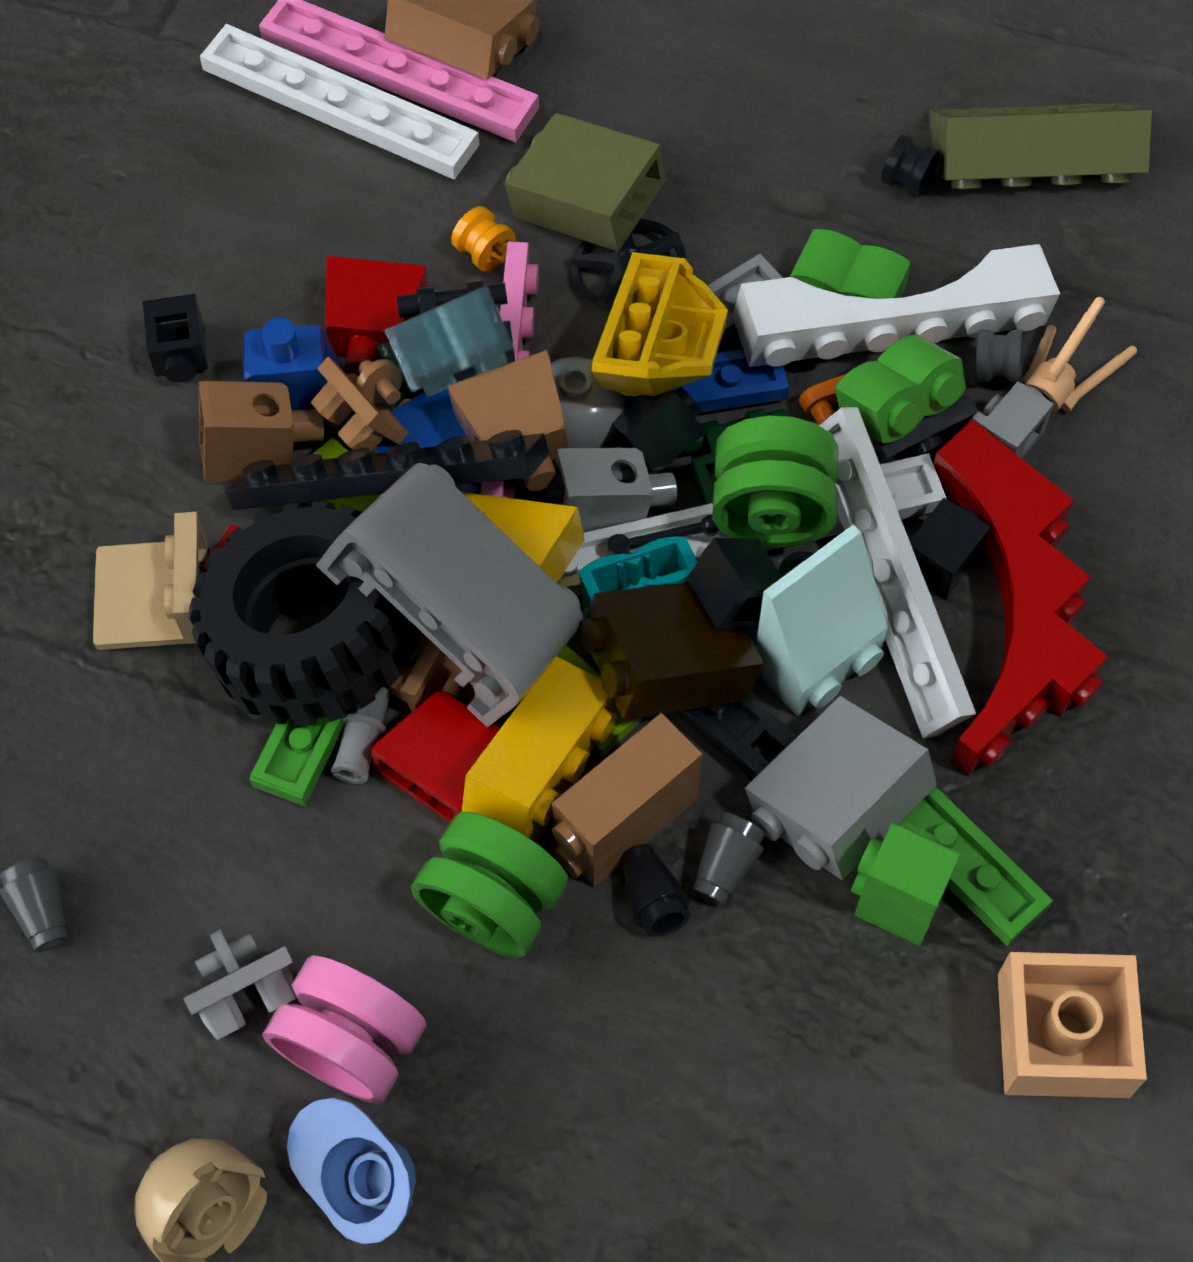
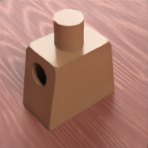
M547 350L448 386L456 420L466 435L470 437L471 442L489 440L495 434L508 430H520L522 435L544 433L550 454L531 477L523 478L530 491L543 490L557 481L558 474L552 460L555 459L557 449L568 448Z
M199 381V443L205 484L237 480L243 475V468L261 460H273L275 465L290 464L293 458V443L324 440L323 415L316 408L291 410L288 387L283 383Z

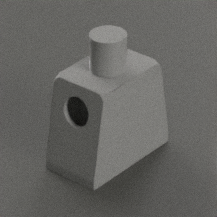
M637 448L557 449L553 463L558 479L547 488L543 502L578 507L584 533L645 519L651 507L675 505L677 501V486L675 477L671 472L648 474L643 452Z

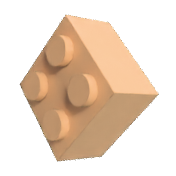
M1009 953L998 973L1004 1095L1130 1099L1147 1080L1136 955Z

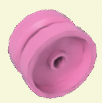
M312 955L307 958L291 985L298 1001L303 1006L297 1004L279 1006L262 1036L266 1043L277 1053L316 1079L361 1101L376 1105L383 1104L399 1076L395 1064L387 1054L393 1056L411 1054L427 1026L425 1018L410 1003L373 978L332 959Z

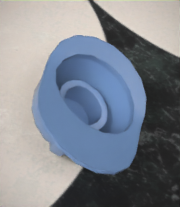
M334 1097L315 1100L299 1111L290 1126L287 1152L290 1167L301 1186L327 1215L333 1226L345 1238L360 1244L382 1242L397 1232L406 1218L409 1208L414 1204L412 1197L416 1184L415 1166L408 1151L396 1140L386 1137L373 1120L352 1102Z

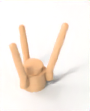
M1097 297L1093 301L1058 356L1049 359L1048 362H1045L1052 345L1056 327L1049 325L1046 328L1031 366L1021 380L1022 384L1036 388L1042 393L1044 398L1054 404L1051 414H1055L1060 408L1065 412H1071L1081 397L1123 366L1137 353L1135 346H1129L1075 387L1074 379L1076 373L1067 362L1104 306L1105 300L1103 297Z

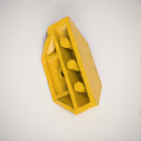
M632 252L592 360V373L600 389L618 391L626 396H657L711 375L727 321L728 309L707 284L693 275V268L685 258Z

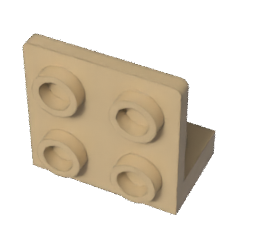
M197 512L174 513V535H166L165 542L111 545L97 548L93 643L98 650L196 643L192 635L193 625L189 620V605L192 598L196 597L192 591L199 573L202 572L201 565L209 556V544Z

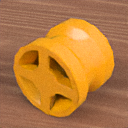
M485 206L475 207L464 214L456 224L451 236V244L460 253L470 254L472 263L482 272H489L500 266L506 260L508 241L516 242L514 231L506 224H497L495 215Z

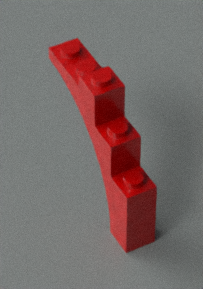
M973 420L936 453L933 464L946 498L957 506H964L973 510L984 523L991 526L984 550L997 578L1004 612V657L997 684L984 709L959 738L950 761L966 776H969L982 762L988 767L994 765L1012 743L1008 736L1019 725L1023 726L1026 730L1031 728L1045 713L1047 708L1061 717L1074 703L1078 704L1081 708L1084 707L1104 684V681L1098 676L1108 658L1105 653L1070 626L1087 604V601L1082 596L1091 578L1055 548L1071 527L1066 520L1074 500Z

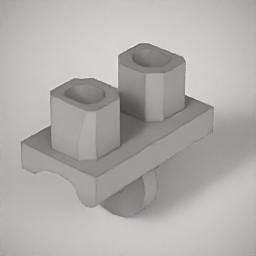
M218 929L209 934L216 950L196 960L195 964L202 977L224 966L229 975L183 998L191 1015L198 1012L205 1026L218 1040L247 1025L232 994L252 983L255 984L269 1013L276 1010L279 1006L297 999L291 986L294 981L293 975L288 967L293 961L286 947L283 946L240 968L236 960L258 949L251 934L249 933L228 944L221 929Z

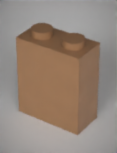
M388 0L385 39L488 80L503 65L507 66L510 64L514 55L525 45H531L536 38L540 25V19L536 16L538 0Z
M662 713L552 802L554 822L552 833L555 837L556 847L553 853L561 866L572 877L577 878L582 874L593 887L597 886L621 865V856L627 850L640 844H646L698 800L703 754Z

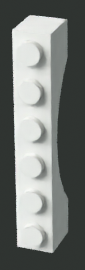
M1040 244L991 250L978 266L957 281L931 292L904 298L872 299L845 296L816 288L793 277L742 283L732 316L748 366L770 365L776 367L786 365L791 361L818 357L821 359H833L847 353L868 350L882 352L896 341L910 335H919L930 342L938 343L945 339L967 336L978 338L979 330H991L993 333L1016 329L1030 331L1046 324L1060 296V292Z

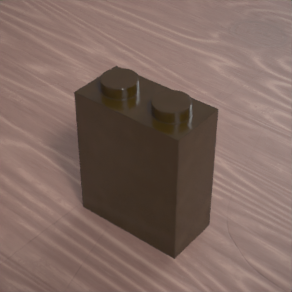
M689 581L678 584H663L595 593L587 616L582 620L580 626L582 645L586 652L592 654L601 673L603 689L608 697L613 698L623 720L747 701L764 665L746 629H716Z

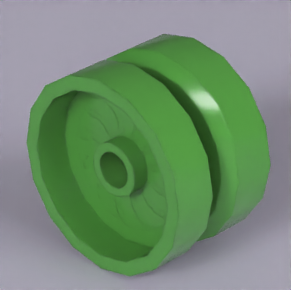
M769 415L750 418L727 427L717 438L714 476L717 480L714 483L712 520L718 529L731 538L759 539L764 547L782 548L805 545L823 538L835 527L837 518L838 490L834 484L838 474L839 446L833 435L816 423L787 416Z
M459 812L452 818L439 839L440 850L444 857H432L424 863L410 886L412 895L438 921L469 941L502 956L517 959L525 957L541 932V921L536 913H546L554 910L568 886V875L559 862L548 852L520 832L497 820L477 813Z

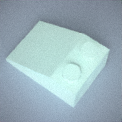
M854 524L763 592L756 649L764 662L759 677L797 717L812 705L816 709L824 707L839 693L843 681L855 672L859 676L868 673L884 655L882 647L888 626L862 532Z

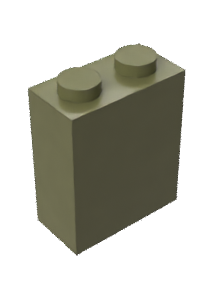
M554 113L544 129L535 135L531 147L518 165L513 166L509 171L505 181V189L514 218L618 252L667 181L660 144Z

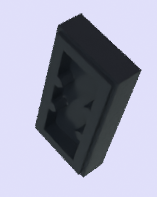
M964 395L944 411L935 415L924 416L910 433L894 442L881 443L876 440L872 446L879 464L892 462L910 452L913 453L914 457L930 454L943 446L945 443L942 436L962 427L977 413L978 409L971 396L966 397Z

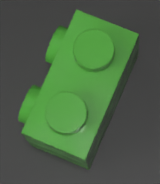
M891 823L883 842L873 837L871 838L858 866V875L851 889V892L860 896L854 916L920 946L961 854L938 844V840L926 830L914 826L903 828Z

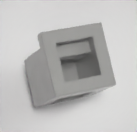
M1017 381L1004 397L996 394L987 404L982 413L977 411L971 421H975L1016 455L1023 458L1044 433L1054 404L1044 398L1042 393L1036 388Z

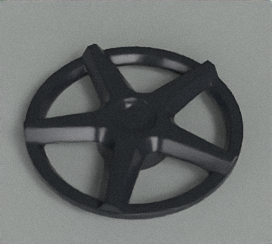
M640 219L633 230L650 231L663 238L637 247L632 234H630L618 252L614 251L607 254H587L595 244L583 241L575 254L571 256L572 277L576 288L588 301L611 310L632 252L661 255L667 250L674 248L678 258L686 259L684 245L678 232H674L661 223ZM582 268L604 269L610 272L609 278L599 297L590 292L585 286L581 275Z

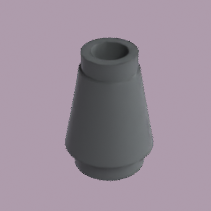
M726 812L722 813L718 823H711L692 891L707 901L724 906L728 896H731L764 851L760 844L765 836V832L755 824L739 816Z
M34 858L18 863L0 874L3 885L0 889V896L28 941L31 942L34 952H44L68 941L69 936L66 930L67 926L57 870L50 869L45 858Z

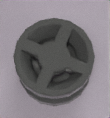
M979 330L976 355L977 383H989L993 378H1005L1009 383H1016L1017 381L1021 383L1023 330H1011L1007 335H995L991 330Z

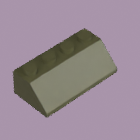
M1113 102L929 109L933 147L940 150L941 153L936 168L937 175L945 180H951L952 188L982 187V179L1001 178L1002 186L1032 185V177L1051 176L1052 184L1073 185L1082 183V175L1100 174L1101 182L1125 183L1132 181V173H1149L1152 110L1130 103Z

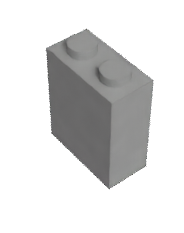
M839 696L745 787L753 810L751 820L765 832L767 838L773 841L781 838L794 847L797 855L808 866L815 870H820L823 867L843 880L861 862L871 838L882 841L891 823L898 825L932 791L937 783L927 748Z

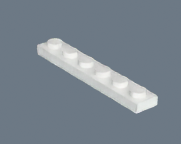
M225 24L200 55L202 69L206 72L453 180L456 179L479 146V133L473 129L228 24Z
M841 407L819 425L833 435L839 446L838 474L834 484L838 490L837 513L844 531L854 524L862 532L888 626L885 640L922 738L940 736L974 716L976 712L858 407Z

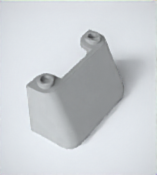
M424 463L413 465L336 538L316 564L336 585L344 578L352 576L364 581L358 589L366 597L376 588L462 670L454 680L461 687H464L470 681L474 688L475 697L466 708L487 728L521 701L577 632L583 620V614L580 610L581 603L578 597L570 589L558 585L459 491L455 487V482L450 474L437 465L429 466Z

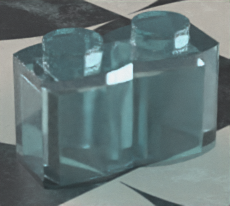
M488 286L384 330L411 392L423 388L427 398L447 390L449 385L457 383L453 375L474 366L479 375L508 363L504 352L514 348Z

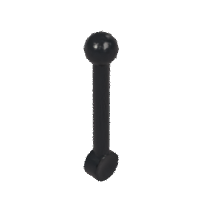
M707 515L699 523L628 538L623 534H615L608 540V552L610 555L629 554L630 549L642 547L657 539L674 536L687 537L704 533L707 536H715L720 530L712 520V515Z

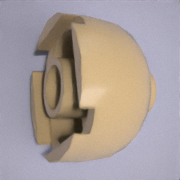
M207 1137L191 1138L160 1154L145 1172L135 1195L134 1213L136 1226L150 1251L160 1262H207L205 1258L213 1255L223 1244L224 1250L230 1254L242 1244L260 1218L267 1199V1192L260 1186V1178L266 1177L263 1170L248 1155L225 1141Z

